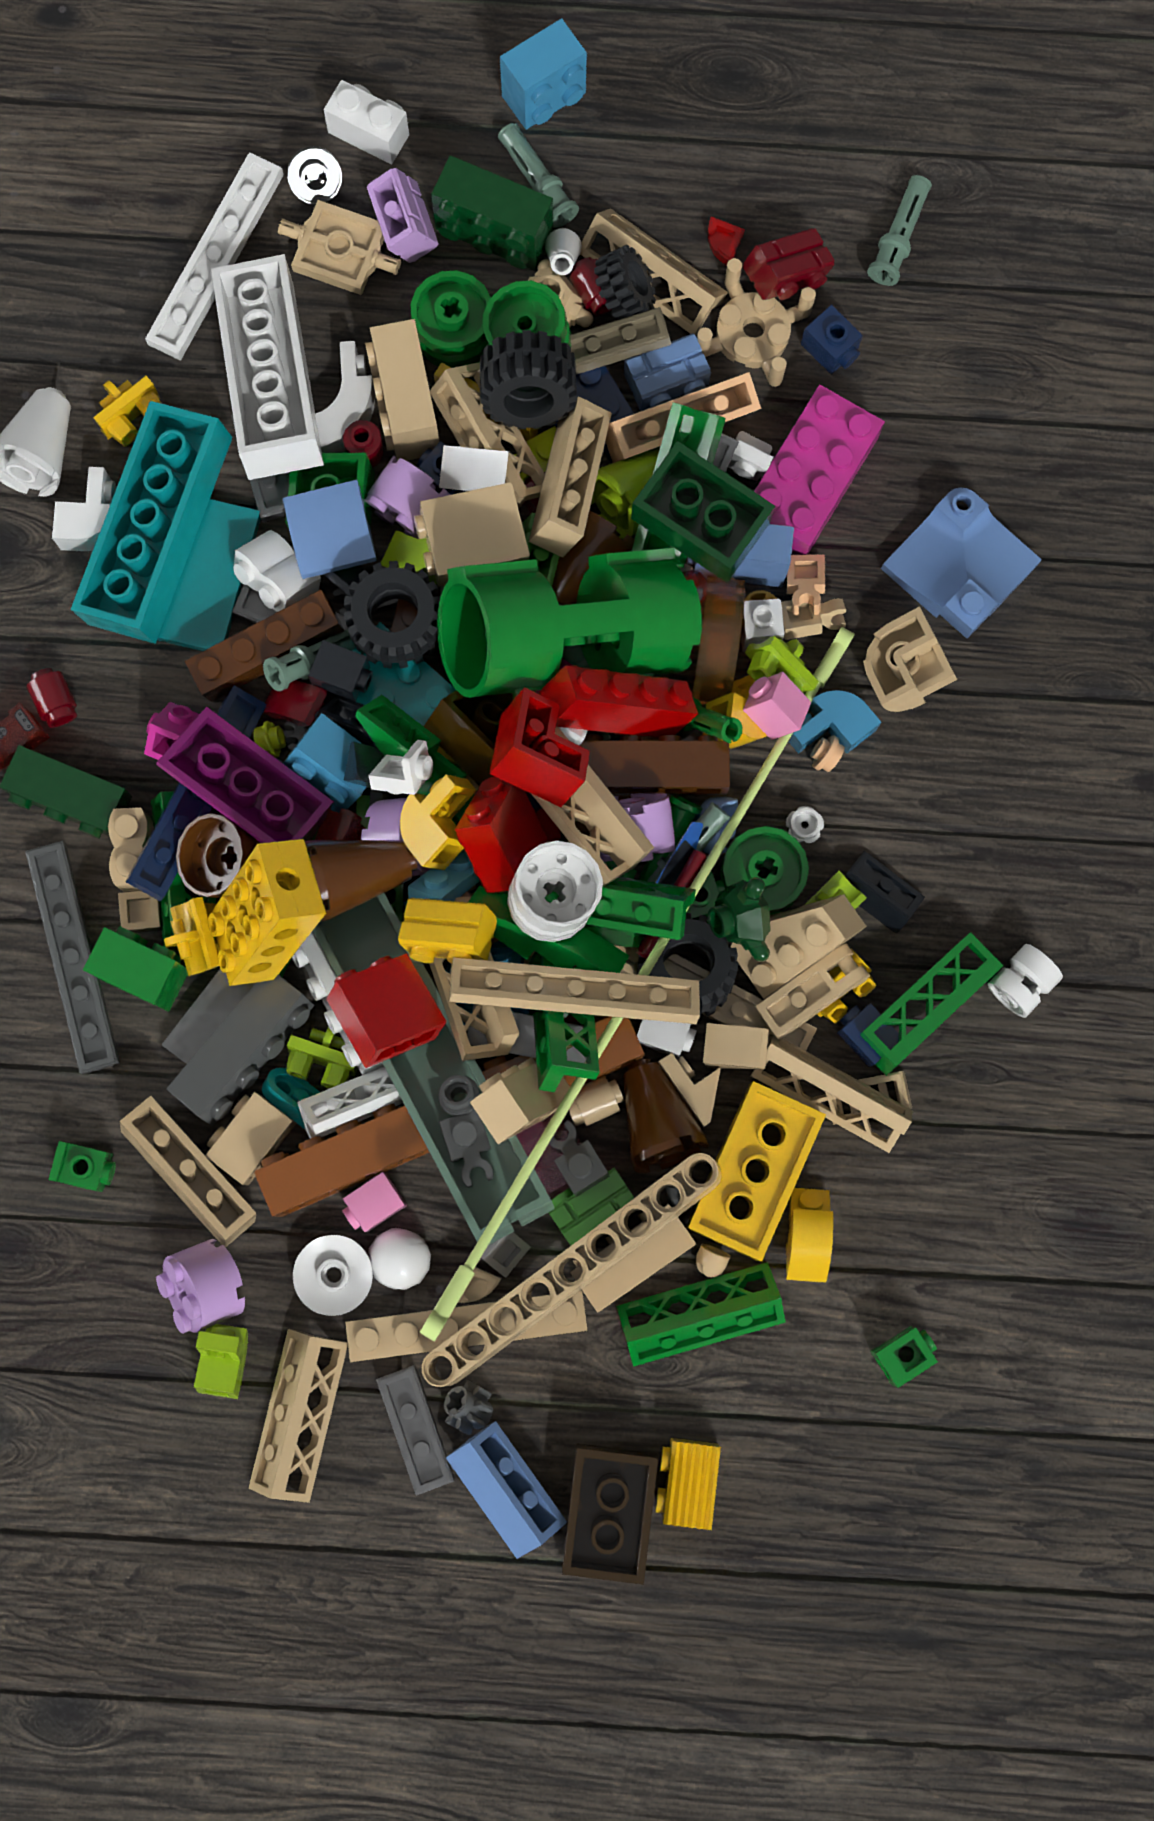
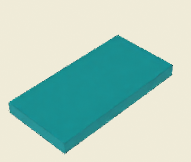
M212 499L209 500L158 636V641L205 651L228 639L234 618L232 611L243 585L234 573L235 550L256 538L261 521L260 511Z

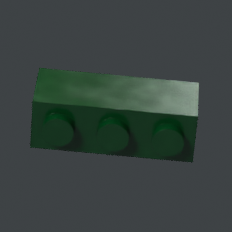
M18 745L0 784V788L10 795L8 798L9 802L27 810H30L32 804L45 809L43 816L61 824H65L67 819L79 823V831L100 839L102 833L109 836L108 824L113 809L127 808L132 799V795L125 788Z

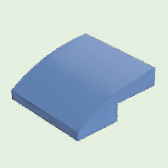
M357 480L283 498L289 531L302 579L377 561L371 529L366 518L361 488Z

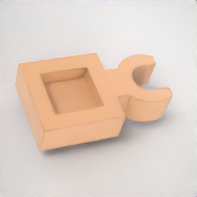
M791 555V563L787 572V594H793L792 612L794 615H799V606L803 603L811 604L814 615H819L821 610L820 594H825V555Z

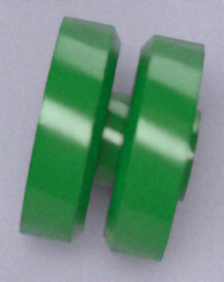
M457 270L441 271L426 278L414 293L411 301V319H415L422 355L433 365L440 366L441 363H444L451 368L478 363L481 355H483V350L488 345L483 332V313L491 297L485 285L473 275Z
M532 280L515 281L500 288L489 299L483 313V332L488 345H493L492 341L498 337H506L507 333H522V330H531L533 333H538L539 331L547 332V336L555 335L561 338V343H567L571 347V331L565 309L559 296L547 285Z
M763 826L749 829L734 839L722 860L719 879L722 880L726 889L728 886L741 880L748 882L751 878H760L758 876L760 870L758 869H765L769 875L766 879H762L765 883V890L762 895L769 904V912L772 915L784 912L793 905L806 886L809 866L806 853L796 838L782 829Z

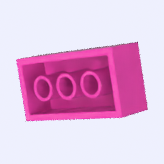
M819 385L754 491L775 505L770 524L794 527L792 554L794 555L809 554L878 440L885 423L882 419L822 385Z

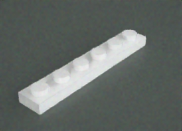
M249 152L145 339L149 346L178 360L182 359L215 300L211 268L235 264L284 175L281 167Z

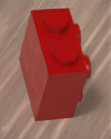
M497 777L488 778L480 784L479 789L455 828L458 841L464 847L473 865L474 873L479 877L487 893L509 891V886L525 855L548 840L525 790Z
M407 953L393 959L390 955L379 958L369 968L357 972L356 969H351L342 973L334 980L335 984L327 997L330 1007L365 1068L435 1040L447 1022Z

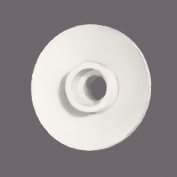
M327 1235L311 1241L299 1253L293 1268V1284L300 1300L312 1311L328 1316L342 1315L358 1307L368 1295L373 1280L371 1261L366 1251L354 1240L340 1235ZM332 1267L339 1268L342 1273L341 1279L336 1283L331 1282L327 1277V1273Z

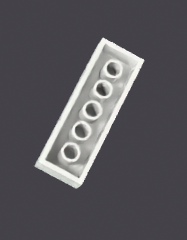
M285 254L211 268L238 452L248 480L323 466L294 285Z

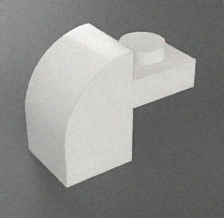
M89 467L86 503L55 502L52 539L60 550L93 551L116 491L115 481L111 480L104 467Z

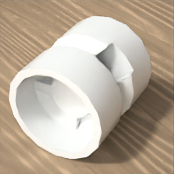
M1029 944L1023 945L1010 959L1011 968H1002L988 983V988L1005 1007L1023 1018H1026L1041 1002L1039 994H1048L1063 978L1061 971L1054 962L1040 950Z

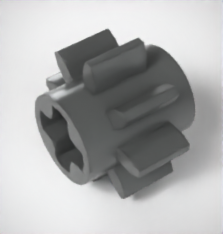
M469 1380L466 1381L464 1387H454L449 1391L444 1401L445 1412L449 1414L445 1422L467 1435H471L473 1428H484L489 1423L493 1413L492 1404L487 1401L492 1393Z

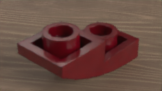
M295 680L285 690L276 691L272 688L265 701L267 705L263 713L273 719H286L297 726H311L312 722H315V713L326 705L323 701L328 692L320 687Z

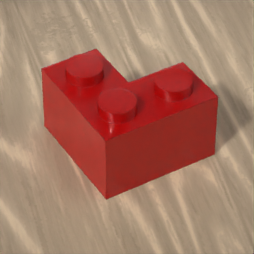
M524 687L501 714L490 774L558 807H562L585 782L590 751L555 734L560 704Z

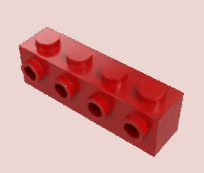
M566 665L539 691L540 695L560 704L556 727L658 738L663 735H676L698 715L687 681L674 680L667 677H651L637 673L628 674L613 672L607 669L598 670L582 668L576 665Z

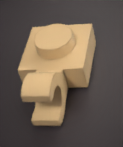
M837 598L821 603L819 615H814L813 606L809 603L801 604L799 606V615H794L792 612V600L781 602L785 640L822 634V625L831 630L846 627L843 616L846 613L843 599Z

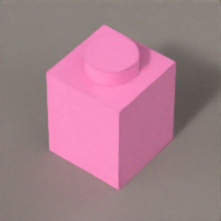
M780 672L768 678L761 677L752 684L743 711L771 740L801 729L811 701L784 672Z
M382 1172L344 1197L343 1200L348 1207L342 1211L355 1230L361 1226L364 1232H369L405 1208L407 1204L387 1173Z

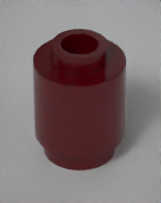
M587 257L574 265L570 281L580 296L586 310L592 311L593 315L598 317L612 311V308L607 309L605 297L601 298L599 294L602 291L601 287L596 285L595 279L599 277L594 273V268L597 267L595 262L598 259Z
M359 420L351 423L346 428L343 435L346 453H367L372 468L377 466L384 455L382 438L377 426L372 422Z
M45 668L31 675V681L27 684L26 688L41 720L46 721L50 728L59 727L73 721L77 717L75 711L77 704L61 671H53L52 668Z

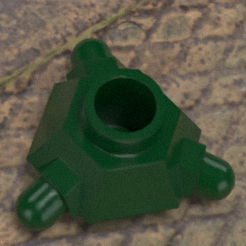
M754 877L748 882L741 880L720 892L715 901V906L711 907L708 911V922L716 937H726L729 942L742 945L745 951L749 950L756 961L763 962L770 955V950L764 942L766 936L771 931L769 904L762 895L765 890V883L761 878Z

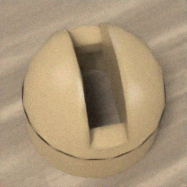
M701 1244L696 1256L697 1269L707 1277H716L725 1270L730 1255L714 1246Z

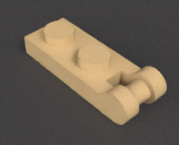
M848 944L839 946L755 1006L777 1039H783L870 977L863 966L858 967L852 956L854 953ZM839 966L845 976L835 982L829 972Z

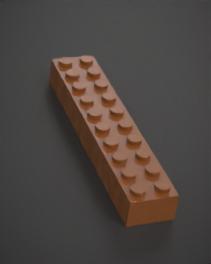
M594 1016L597 1041L611 1020V1016ZM629 1018L622 1019L600 1056V1073L597 1078L609 1075L643 1058L645 1053ZM505 1055L497 1057L483 1064L485 1071L482 1074L487 1080L499 1072L502 1074L514 1065L519 1066L531 1057L520 1055L508 1061ZM568 1075L563 1076L569 1086L572 1085L576 1078ZM587 1079L584 1084L593 1081L594 1079ZM395 1103L389 1104L372 1112L375 1119L364 1124L361 1121L358 1122V1119L347 1122L335 1128L338 1135L326 1140L325 1137L321 1138L319 1135L298 1144L300 1151L295 1154L289 1155V1153L279 1152L261 1160L263 1168L254 1171V1174L272 1217H284L371 1179L382 1172H387L430 1153L405 1106L398 1108V1106H395Z

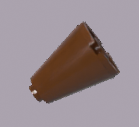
M589 511L583 537L564 557L559 556L552 584L559 606L576 604L581 580L589 569L588 557L606 553L632 551L634 539L627 534L624 540L619 538L620 533L616 531L617 526Z
M402 840L305 841L307 851H310V862L326 914L320 921L332 919L412 879V871L418 869L417 859L406 848Z
M641 1059L628 1065V1071L623 1075L631 1163L634 1170L638 1173L650 1172L648 1165L657 1163L660 1164L662 1170L679 1165L689 1156L701 1153L699 1146L708 1148L709 1144L706 1135L660 1064L657 1062L651 1063L650 1059Z

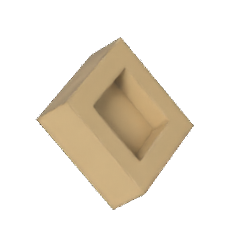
M142 891L118 893L121 927L132 932L162 929L160 901Z

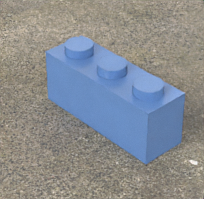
M496 1421L469 1438L446 1457L516 1559L541 1546L567 1523Z

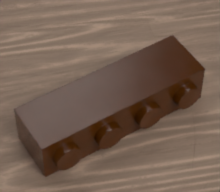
M319 590L189 658L185 663L202 696L213 702L226 695L233 685L239 688L264 675L263 664L267 658L272 656L282 657L297 645L309 647L345 630L328 597L322 590Z
M586 735L583 742L579 745L590 751L588 765L612 795H631L648 792L665 793L667 795H727L730 788L729 743L720 741L715 736L702 735L697 737V741H681L680 736L663 735L658 737V741H642V736L623 735L619 737V741H603V736Z

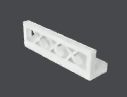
M381 1067L297 1103L306 1132L311 1139L319 1135L321 1137L335 1132V1128L356 1119H358V1122L373 1116L372 1112L392 1103L398 1106L403 1104V1101L385 1067Z

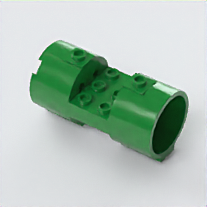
M675 548L606 553L588 557L589 569L581 580L576 604L561 606L558 604L552 586L545 576L538 571L537 560L447 569L448 582L440 597L437 618L438 642L442 662L454 688L461 695L469 698L512 693L514 700L524 687L534 692L541 690L559 672L564 646L580 645L591 669H607L613 672L637 673L644 676L679 673L691 665L692 661L689 656L693 645H699L701 640L702 613L695 583L693 580H686L681 571L683 564L675 558Z

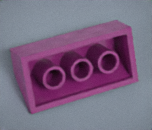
M208 707L200 713L156 764L260 843L304 839V842L309 841L327 820L334 802Z

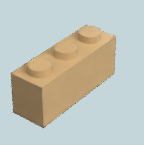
M531 1057L519 1066L514 1065L502 1074L499 1072L479 1085L482 1093L470 1101V1103L497 1144H500L555 1113L570 1086L562 1077L555 1092L539 1090L537 1062Z
M669 1204L664 1206V1208H672ZM644 1212L638 1215L642 1222L631 1229L633 1233H639L646 1228L648 1222ZM677 1217L585 1286L582 1291L598 1313L695 1246L696 1243ZM610 1235L605 1238L609 1245L597 1253L602 1258L610 1256L614 1251L615 1242ZM574 1259L573 1263L576 1268L570 1273L575 1280H578L582 1274V1266L577 1259Z

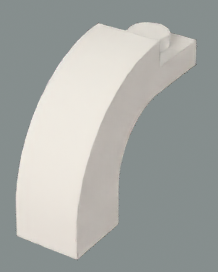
M355 341L340 342L342 375L340 391L330 406L315 414L322 453H344L346 449L343 435L346 428L355 421L366 420L370 422L375 405L372 375L366 376L365 355H358Z

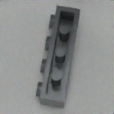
M277 975L274 980L256 982L166 1090L199 1118L214 1126L217 1121L222 1120L229 1114L233 1107V1102L241 1092L250 1088L256 1082L259 1071L267 1061L275 1058L282 1051L284 1041L294 1029L300 1028L307 1021L310 1010L315 1005L280 975Z

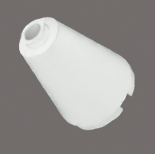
M51 387L36 390L1 432L0 482L25 494H27L29 488L40 490L38 496L43 497L54 494L58 488L71 410L70 403L61 391Z

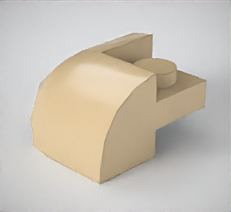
M920 606L887 623L875 632V638L867 649L866 660H863L867 677L882 707L888 711L900 712L925 704V696L957 680Z

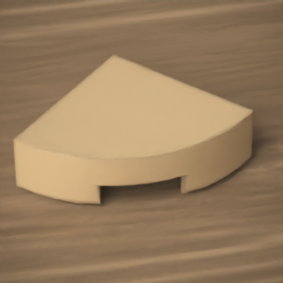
M475 1267L473 1270L475 1275L458 1302H474L486 1297L497 1287L501 1278Z

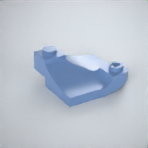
M956 488L950 491L937 504L923 523L884 562L881 569L935 618L941 615L968 639L1036 568L1042 559L996 520L988 508L989 505L975 492L967 488ZM956 502H965L968 505V509L960 510Z

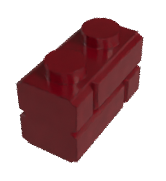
M811 228L756 245L743 263V269L750 281H754V287L762 300H768L777 296L780 300H785L793 296L799 289L810 287L815 290L827 281L826 275L834 266L835 260L827 246H823L824 241L816 228Z

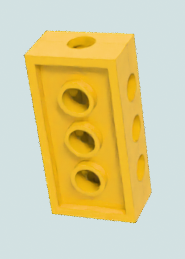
M304 839L257 844L209 914V931L213 937H216L220 950L218 954L219 966L221 971L226 973L229 986L274 980L326 914Z
M751 1082L715 1160L721 1168L722 1177L720 1183L714 1190L696 1203L685 1228L762 1262L826 1114L759 1083ZM765 1125H774L780 1131L781 1138L776 1146H770L764 1142L762 1130ZM751 1160L760 1162L765 1169L764 1178L759 1183L752 1182L746 1175V1166ZM712 1169L708 1175L706 1182H708L712 1177ZM736 1196L743 1197L749 1205L748 1214L740 1220L734 1218L729 1210L730 1202Z

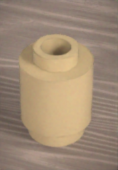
M604 1075L584 1084L568 1111L575 1127L583 1123L588 1126L620 1112L618 1103L623 1102L624 1098L616 1080L608 1082Z

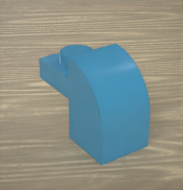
M827 691L812 699L809 709L815 717L808 713L801 729L792 734L789 743L799 754L828 731L831 736L835 735L839 738V743L845 746L844 751L848 754L876 732L881 721L858 696L846 691Z

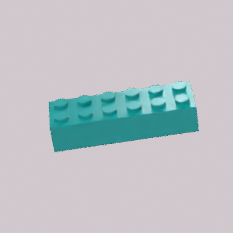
M153 401L149 402L71 610L88 625L156 644L233 438L218 418Z

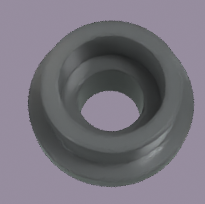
M455 1075L444 1081L440 1087L438 1099L445 1112L453 1116H463L474 1110L470 1101L479 1096L480 1091L475 1081L471 1078ZM456 1094H467L466 1098L462 1101H453Z

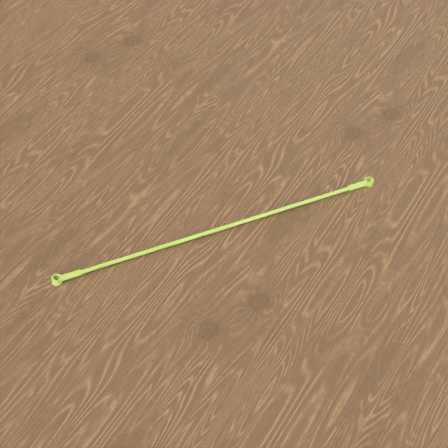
M844 627L840 628L813 674L819 682L815 690L805 693V696L811 702L819 688L825 686L855 635ZM793 733L778 738L689 887L696 889L695 897ZM660 937L637 975L649 976L667 946L669 938ZM612 1017L597 1041L598 1059L620 1025L622 1017ZM576 1077L464 1266H459L420 1331L422 1335L434 1342L436 1341L475 1275L473 1272L475 1266L587 1078Z

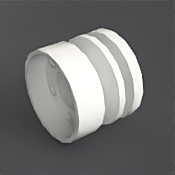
M552 841L538 845L525 855L509 886L507 903L513 921L522 932L536 940L557 942L571 938L585 926L602 897L603 879L599 866L586 850L573 843ZM553 891L559 895L557 900L555 899L551 903L545 900L547 894L549 895Z

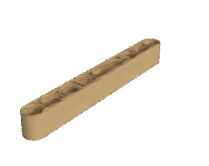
M696 1153L689 1156L432 1350L422 1363L424 1379L435 1387L452 1386L461 1381L714 1190L722 1177L719 1164L710 1155L704 1153ZM700 1162L709 1163L713 1170L711 1179L704 1184L695 1183L692 1178L693 1167ZM668 1186H674L680 1192L679 1203L672 1208H664L660 1203V1194ZM641 1210L646 1214L648 1223L643 1231L633 1233L628 1227V1218L631 1213ZM610 1235L615 1242L614 1251L610 1256L602 1258L597 1254L596 1242L601 1236ZM571 1259H577L582 1266L581 1277L574 1282L568 1281L563 1271L565 1264ZM543 1283L548 1287L550 1297L548 1302L540 1307L533 1302L531 1293L536 1285ZM508 1307L512 1308L517 1315L516 1326L510 1331L502 1328L499 1321L501 1312ZM474 1332L480 1333L485 1343L483 1351L478 1355L472 1354L467 1346L468 1338ZM443 1356L449 1359L452 1364V1372L445 1380L441 1379L435 1371L436 1362Z

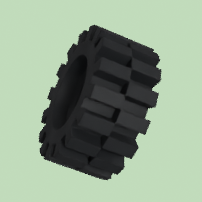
M629 245L599 257L595 262L597 267L594 268V273L599 277L595 279L596 285L600 286L602 290L599 294L601 298L605 297V306L608 310L612 308V315L615 318L618 317L619 320L652 310L654 308L653 304L656 302L653 296L656 294L655 288L651 286L653 279L646 272L648 267L646 263H641V255L639 253L636 254L633 247L629 248Z

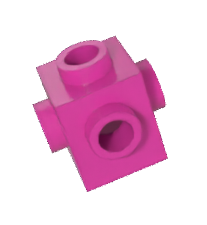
M169 702L160 713L155 712L149 720L146 730L148 736L144 754L159 760L200 714L191 711L186 706Z

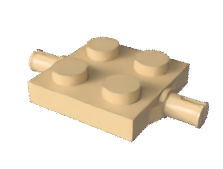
M317 200L311 217L303 226L284 218L281 220V224H279L278 234L298 240V249L291 264L293 272L362 295L369 276L376 268L388 271L394 275H397L400 268L401 259L381 253L384 236L378 220Z

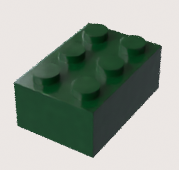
M450 155L431 193L436 230L449 240L457 241L459 239L471 244L477 251L483 254L491 255L493 253L505 258L509 264L516 268H529L536 271L546 251L545 241L548 235L553 232V198Z
M677 441L633 501L631 519L728 583L770 524L775 505Z

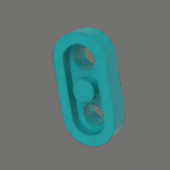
M287 1068L271 1070L262 1084L264 1097L305 1129L297 1102L318 1094L320 1091L307 1081L287 1074Z

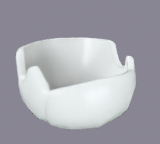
M391 1228L377 1235L369 1247L368 1256L371 1261L373 1275L378 1282L389 1288L406 1290L421 1283L429 1271L431 1254L428 1245L425 1244V1240L414 1232L401 1228Z

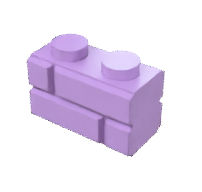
M393 168L368 184L367 190L390 252L397 256L400 255V258L411 263L438 246L439 243L424 200L420 198L421 192L417 181L406 176L399 169Z

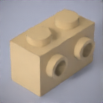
M256 1092L251 1097L245 1095L237 1103L232 1111L235 1118L226 1129L221 1126L212 1135L207 1143V1146L211 1149L205 1155L235 1180L246 1186H249L256 1177L254 1171L263 1168L261 1160L272 1156L297 1124Z

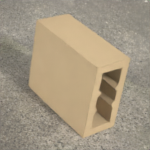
M512 482L420 501V515L414 516L418 538H426L429 552L423 553L424 563L428 576L435 575L437 587L446 585L448 582L447 569L530 559Z

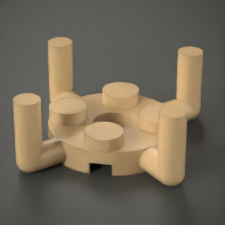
M733 258L728 261L724 281L731 300L720 310L716 337L712 338V331L704 327L698 331L697 340L705 357L722 351L729 360L746 364L745 367H762L769 384L774 387L779 386L782 383L787 364L786 360L780 356L788 344L791 324L810 316L816 292L810 287L804 288L801 291L798 305L785 310L775 297L762 300L756 292L745 293L739 281L742 263L739 259ZM756 323L762 327L764 333L759 337L752 338L745 334L743 328L747 324Z

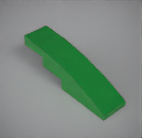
M381 694L357 710L356 718L384 756L403 757L417 740L427 742L428 754L433 760V771L430 778L417 791V794L427 796L430 793L431 786L446 774L466 779V773L437 752L441 740ZM474 794L452 818L456 826L475 796Z
M479 886L468 901V903L486 904L497 919L494 937L526 960L536 951L557 967L573 968L576 965L582 970L620 973L629 958L628 954L584 927L571 938L557 942L534 939L522 932L513 921L507 903V893H487L483 886Z

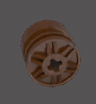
M209 813L199 816L186 826L179 839L176 853L178 873L184 885L193 893L206 897L221 898L256 845L260 844V842L224 815Z

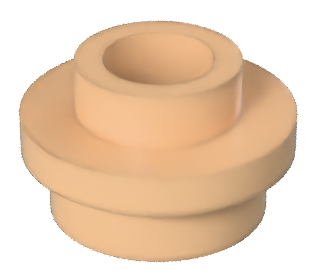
M835 735L830 736L828 739L822 737L817 742L810 755L814 759L813 768L816 770L824 769L830 772L837 765L845 750V746L839 743L838 737Z

